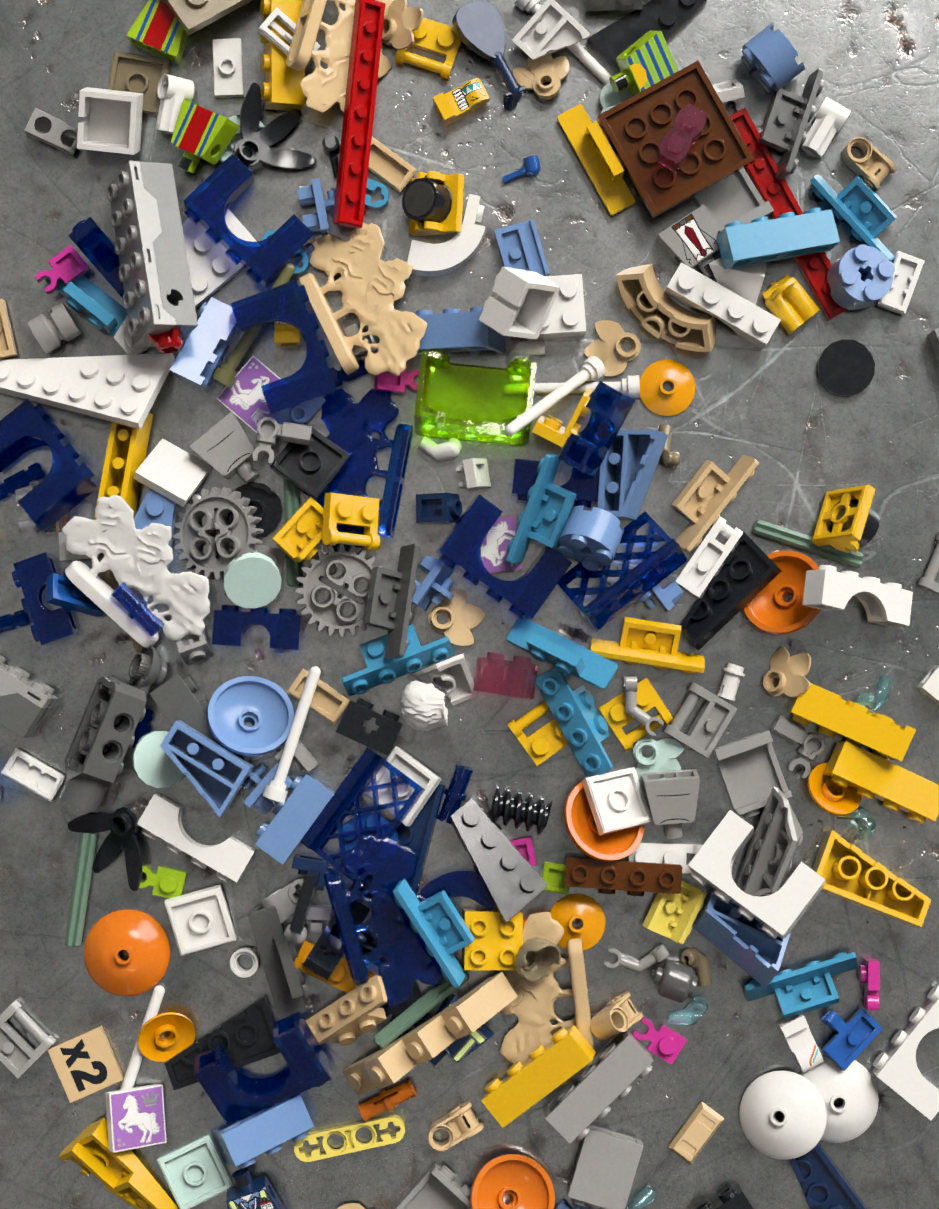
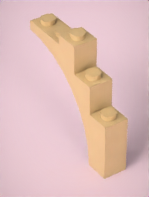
M503 972L487 978L459 1000L401 1038L348 1066L343 1070V1073L347 1078L349 1086L355 1090L357 1095L377 1087L378 1089L394 1084L418 1064L434 1058L455 1040L473 1033L518 997Z

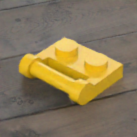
M423 18L419 28L413 31L414 43L411 47L446 57L445 62L442 63L408 52L409 48L397 50L394 62L400 65L407 63L441 74L440 77L449 80L461 40L456 35L453 27Z
M325 493L323 543L330 546H335L337 543L364 546L367 550H377L380 545V537L377 534L380 499ZM337 524L364 527V535L338 532L336 526Z
M646 677L638 682L636 692L637 707L644 712L655 707L659 713L655 717L660 718L666 725L671 724L674 718L648 678ZM622 692L598 708L626 752L633 748L632 744L648 735L643 725L627 735L622 730L623 726L634 720L625 711V692ZM652 721L649 724L652 732L662 726L657 721Z
M545 700L517 721L513 719L507 724L537 766L569 744L555 718L529 737H526L523 733L525 728L550 711Z

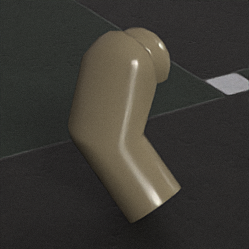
M665 424L660 425L658 431L668 434L660 456L661 464L667 468L668 466L677 467L680 454L676 451L670 452L673 427Z
M685 949L680 955V960L682 964L688 965L696 971L698 986L712 985L709 958L697 949Z

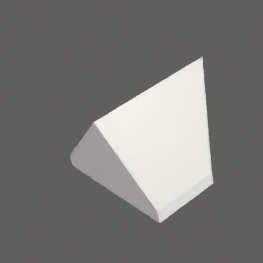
M722 258L709 263L718 284L756 305L765 277L766 262L724 269Z
M463 653L411 674L412 677L420 682L432 683L434 688L445 694L444 698L449 700L452 706L479 696Z

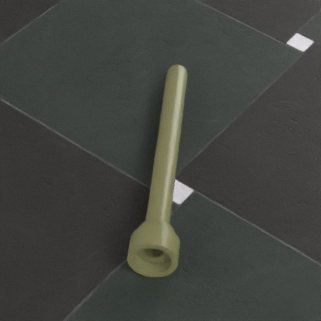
M288 263L283 267L226 364H222L220 368L217 367L211 377L232 388L237 380L235 378L237 374L235 370L295 271L293 264Z

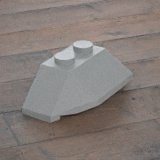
M777 787L772 788L735 880V884L739 889L756 897L769 896L779 890L786 874L791 870L793 856L803 839V830L792 807Z

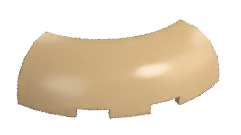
M652 264L632 267L616 275L617 284L627 308H631L636 317L642 322L640 325L658 339L662 338L675 344V347L696 352H711L713 350L716 339V318L710 314L690 311L674 302L661 288Z

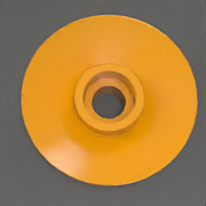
M660 360L652 363L644 370L639 380L642 403L649 411L659 416L680 414L688 408L695 395L693 375L686 366L674 360ZM671 382L673 385V390L669 392L665 391L663 389V383Z
M828 763L817 765L808 777L809 793L815 803L826 812L834 815L852 813L861 802L862 796L856 794L858 789L850 785L844 788L832 783V777L824 774Z
M569 894L559 899L553 905L550 911L551 918L558 921L564 927L563 936L557 943L559 946L568 950V940L581 938L583 951L596 945L602 938L605 930V915L600 905L593 898L584 894ZM576 918L583 921V925L579 929L572 927V921Z
M175 1012L159 1014L148 1020L140 1029L137 1039L139 1049L146 1058L152 1061L166 1062L193 1044L195 1028L191 1020L183 1014Z

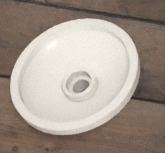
M823 1056V1063L805 1072L801 1070L799 1074L810 1080L824 1099L827 1110V1123L821 1140L829 1143L847 1142L863 1134L872 1124L878 1110V1089L871 1074L859 1062L854 1060L845 1071H842L828 1056ZM842 1098V1106L835 1107L834 1100Z
M779 1070L758 1077L746 1089L740 1103V1123L746 1138L759 1152L771 1158L787 1160L805 1155L819 1143L826 1128L827 1110L821 1093L810 1080L795 1072ZM777 1111H781L784 1114L785 1119L783 1122L776 1120L775 1113Z

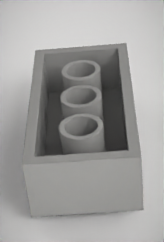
M628 1029L616 1035L593 1058L592 1062L586 1065L570 1083L566 1084L543 1107L545 1119L569 1144L575 1139L580 1141L589 1132L590 1128L588 1126L595 1119L599 1121L607 1115L611 1109L609 1105L616 1098L621 1100L629 1093L632 1088L630 1084L637 1077L642 1079L650 1072L653 1067L651 1063L654 1061L650 1052Z

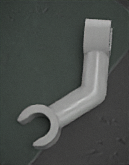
M624 677L626 713L641 723L648 734L656 736L650 730L649 724L652 721H657L659 724L664 725L663 721L658 717L649 716L637 707V677Z
M663 943L639 961L621 955L620 951L616 948H608V951L615 953L618 959L613 963L604 961V964L609 968L620 966L637 973H642L655 963L664 960L670 954Z

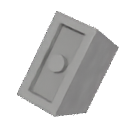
M744 168L692 196L698 207L703 204L706 207L717 234L728 223L741 221L742 225L748 224L759 217H770L774 211L769 201L764 202Z
M764 730L716 747L712 751L734 813L737 815L742 814L744 818L760 813L759 808L766 806L773 787L779 788L786 798L792 797L771 743L773 740L769 730Z
M589 1125L590 1130L583 1139L572 1180L567 1188V1196L572 1198L571 1202L580 1206L587 1207L588 1203L600 1206L599 1209H625L644 1147L643 1143L639 1139Z
M434 1163L394 1209H471V1188L466 1184L463 1187L454 1180L455 1174L447 1166L443 1165L440 1167Z

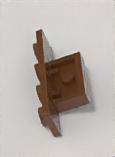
M566 858L565 886L595 888L601 894H615V890H625L627 895L644 896V892L681 893L682 866L680 864L620 860L603 862L590 858Z

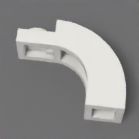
M469 194L461 233H457L449 241L431 244L412 240L407 260L409 265L414 266L411 274L420 276L445 275L461 268L476 254L484 239L486 226L476 225V222H482L485 206L480 205L481 196Z

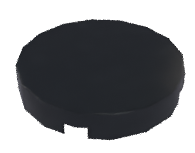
M842 339L833 342L822 351L817 363L818 377L826 390L837 396L859 394L870 385L874 376L875 362L872 353L865 345L855 340Z
M250 482L233 490L241 492V498L246 497L250 499L247 507H257L253 517H260L262 520L256 524V528L264 530V532L256 535L257 539L265 538L277 529L282 520L283 508L281 499L272 488L263 483ZM232 512L229 513L227 518L229 524L234 520Z

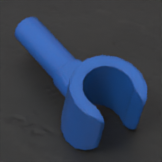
M536 155L523 158L524 168H520L502 177L504 182L508 183L524 175L538 174L540 171L539 158Z

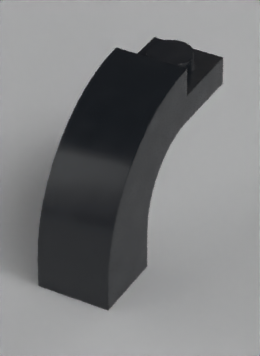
M355 879L325 930L305 959L303 966L328 980L380 893Z

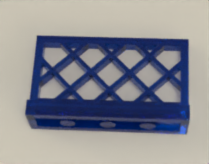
M646 511L638 516L637 520H633L624 527L620 543H627L626 552L616 553L613 559L624 560L622 570H610L611 564L603 566V570L591 571L584 568L582 563L579 562L555 581L596 631L600 630L688 561L679 544L673 538L671 539ZM647 523L650 526L648 535H636L637 530ZM646 542L644 552H632L634 543ZM653 542H665L658 550L651 552ZM643 559L635 568L629 569L630 560ZM608 577H620L612 586L606 587ZM575 578H582L580 588L567 587V584ZM589 578H601L599 587L587 588ZM585 595H597L586 606L583 605Z
M367 747L300 842L317 853L351 881L358 884L425 789L377 752ZM384 766L390 771L391 782L377 785L376 774ZM396 776H398L402 780L396 781ZM408 784L415 789L408 800H398L397 786ZM391 787L393 802L379 805L378 790ZM372 791L374 806L360 808L359 798L364 792ZM394 807V820L390 824L382 825L380 810ZM375 811L376 826L362 828L361 813ZM355 815L357 830L343 832L342 822L345 817ZM377 831L378 842L374 847L365 849L363 833ZM358 834L359 850L346 852L344 837ZM338 838L339 854L329 855L322 850L330 839ZM360 855L361 866L353 874L347 869L346 857ZM341 858V864L335 859Z

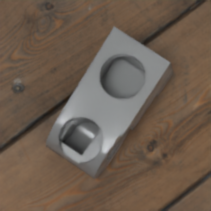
M35 107L24 129L26 136L44 142L66 154L74 155L77 149L78 130Z

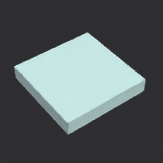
M210 1133L157 1159L179 1209H190L227 1191L229 1187L235 1186Z

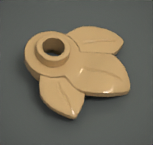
M394 0L389 6L387 16H384L382 43L386 45L392 44L398 50L409 48L414 43L413 31L417 30L422 22L423 10L418 7H407V0Z
M551 54L534 61L528 56V65L513 69V76L520 87L525 86L527 90H534L535 94L542 99H552L560 91L561 81L568 75L570 66L565 55L553 59ZM544 82H551L547 86L542 85Z
M609 320L598 321L595 323V329L599 338L587 346L584 350V355L587 358L595 356L602 361L605 367L604 376H617L625 370L628 361L635 359L639 355L641 350L640 340L636 335L624 332L621 325L617 322ZM627 342L632 346V350L624 352L621 349V345Z
M453 590L450 592L454 595L452 600L444 596L442 604L430 611L428 623L433 631L449 637L452 644L469 646L474 644V638L470 630L482 622L485 612L477 606L466 604L465 590ZM445 615L448 618V622L443 625L437 622L438 616Z
M785 647L779 648L773 654L770 660V671L766 673L763 679V686L767 693L774 697L787 695L792 698L804 694L811 685L805 678L811 668V656L807 653H800L790 657Z

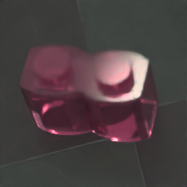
M691 103L686 104L677 114L673 129L668 131L663 137L657 161L673 171L679 169L686 161L690 147L700 138L706 123L707 113Z
M487 652V658L478 657L473 691L534 699L538 665L530 664L531 658L513 656V661L504 660V654Z

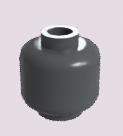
M669 960L663 968L657 967L653 983L658 985L657 992L659 996L682 1003L687 997L692 998L698 976L694 975L692 967Z

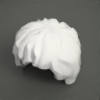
M412 681L406 685L400 696L401 715L405 723L411 728L421 731H429L441 726L448 727V709L445 707V694L434 688L432 683L426 684L420 681Z

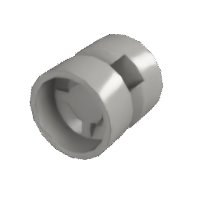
M63 302L48 309L47 316L39 314L27 321L36 340L46 354L60 347L61 340L70 341L82 334Z

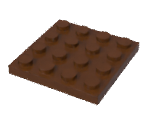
M699 61L690 64L597 116L598 122L605 131L652 218L754 162L752 154Z

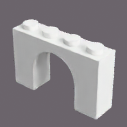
M729 810L688 864L689 870L692 872L690 877L702 886L708 883L716 889L714 895L726 904L729 901L739 907L737 912L747 920L752 921L755 918L763 924L761 929L773 939L779 936L784 940L826 885V880L801 862L783 887L774 894L756 897L743 892L732 879V866L735 858L755 831L752 825Z
M938 984L929 992L927 996L929 1000L923 1008L918 1007L909 1018L911 1023L904 1031L902 1029L899 1030L892 1038L891 1043L893 1045L886 1053L882 1052L873 1063L874 1069L871 1071L929 1120H932L939 1111V1089L920 1073L916 1064V1050L920 1040L928 1032L939 1028Z

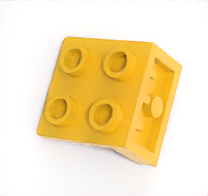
M586 389L566 428L562 426L563 421L548 415L546 418L541 416L538 419L532 432L562 448L566 442L572 444L581 427L580 424L576 423L579 416L585 418L594 399L590 398L592 390Z
M462 908V919L475 938L471 944L462 948L463 969L516 970L515 957L523 944V913L519 911L507 923L503 924L499 917V911H476L474 908Z

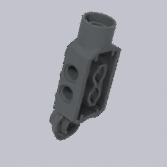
M152 645L149 648L144 647L134 656L129 667V683L111 676L109 678L102 676L97 680L65 758L67 779L59 797L61 800L78 808L97 813L107 787L113 784L115 778L121 774L126 751L134 743V732L137 724L145 716L146 699L151 686H159L167 672L166 662L161 660L159 653Z

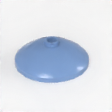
M241 676L225 682L214 692L209 702L207 719L213 736L222 746L240 755L260 756L275 751L286 742L294 719V709L288 695L275 683L261 677ZM250 722L253 724V727H247L244 723Z

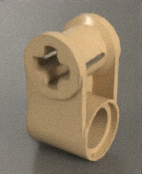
M863 137L852 139L842 150L841 157L844 164L857 176H860L875 192L880 189L882 181L889 174H894L897 170L894 163L887 156L882 154L869 140ZM851 147L860 148L863 157L861 159L853 157ZM880 169V172L875 176L874 174Z
M629 991L614 997L607 1003V1006L591 1019V1030L599 1040H606L625 1032L643 1018L642 1012H638L630 1000L631 994Z
M470 1101L457 1106L429 1126L428 1140L434 1149L438 1151L447 1150L462 1140L474 1136L484 1128L483 1123L478 1122L471 1110L472 1104ZM462 1116H465V1118L467 1119L469 1125L466 1124V1122H465V1120H464V1118H463ZM437 1129H445L449 1132V1136L445 1141L438 1142L434 1140L433 1134Z

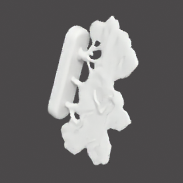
M111 495L110 497H100L97 499L95 520L74 516L62 528L63 533L66 535V550L72 554L87 555L92 559L93 566L90 569L81 561H73L65 569L68 579L141 646L149 648L150 645L153 646L159 640L157 630L146 620L149 617L162 620L163 632L171 641H180L187 634L202 635V631L205 629L203 619L210 613V601L207 597L210 592L209 580L192 572L171 574L167 570V565L173 560V551L168 545V542L171 540L170 526L151 523L142 530L136 529L133 519L134 511L122 497ZM99 553H103L104 558L99 562L97 556ZM111 570L119 587L114 591L97 574ZM128 588H135L143 595L144 608L138 612L121 597ZM148 596H152L153 602L151 604H148L147 602ZM156 604H166L169 606L168 611L158 613L159 611L156 608L154 611H151V608ZM171 615L172 619L167 621L163 617Z

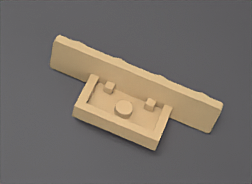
M742 455L727 475L712 461L706 460L672 503L678 511L691 521L674 542L678 548L690 552L701 543L702 536L708 528L718 521L722 510L736 498L737 491L744 482L753 476L755 468L759 464L755 458Z
M373 976L298 1025L296 1032L301 1051L308 1053L325 1041L338 1043L341 1046L350 1045L356 1041L357 1037L376 1029V1025L386 1020L384 1008H379L387 1002L381 976Z

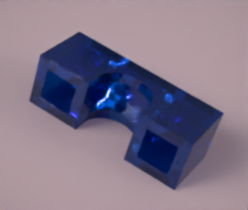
M599 381L586 405L591 410L590 419L586 427L579 434L571 433L558 459L583 473L595 476L631 410L635 399Z
M515 459L511 496H517V501L528 502L527 494L538 477L537 468L540 461ZM572 465L570 480L560 487L577 494L574 507L584 506L583 508H591V503L597 504L600 467Z
M45 552L13 563L15 571L12 572V577L17 588H22L25 598H22L21 602L27 615L31 614L34 623L31 626V632L35 641H40L41 645L48 646L79 635L70 609L62 607L50 610L43 602V592L47 587V578L52 573L58 574L52 555Z
M222 605L221 610H214L212 645L243 647L246 631L254 625H262L270 634L269 648L300 650L303 616L296 615L295 609L279 608V614L267 613L268 608L265 607L250 608V612L239 611V606Z

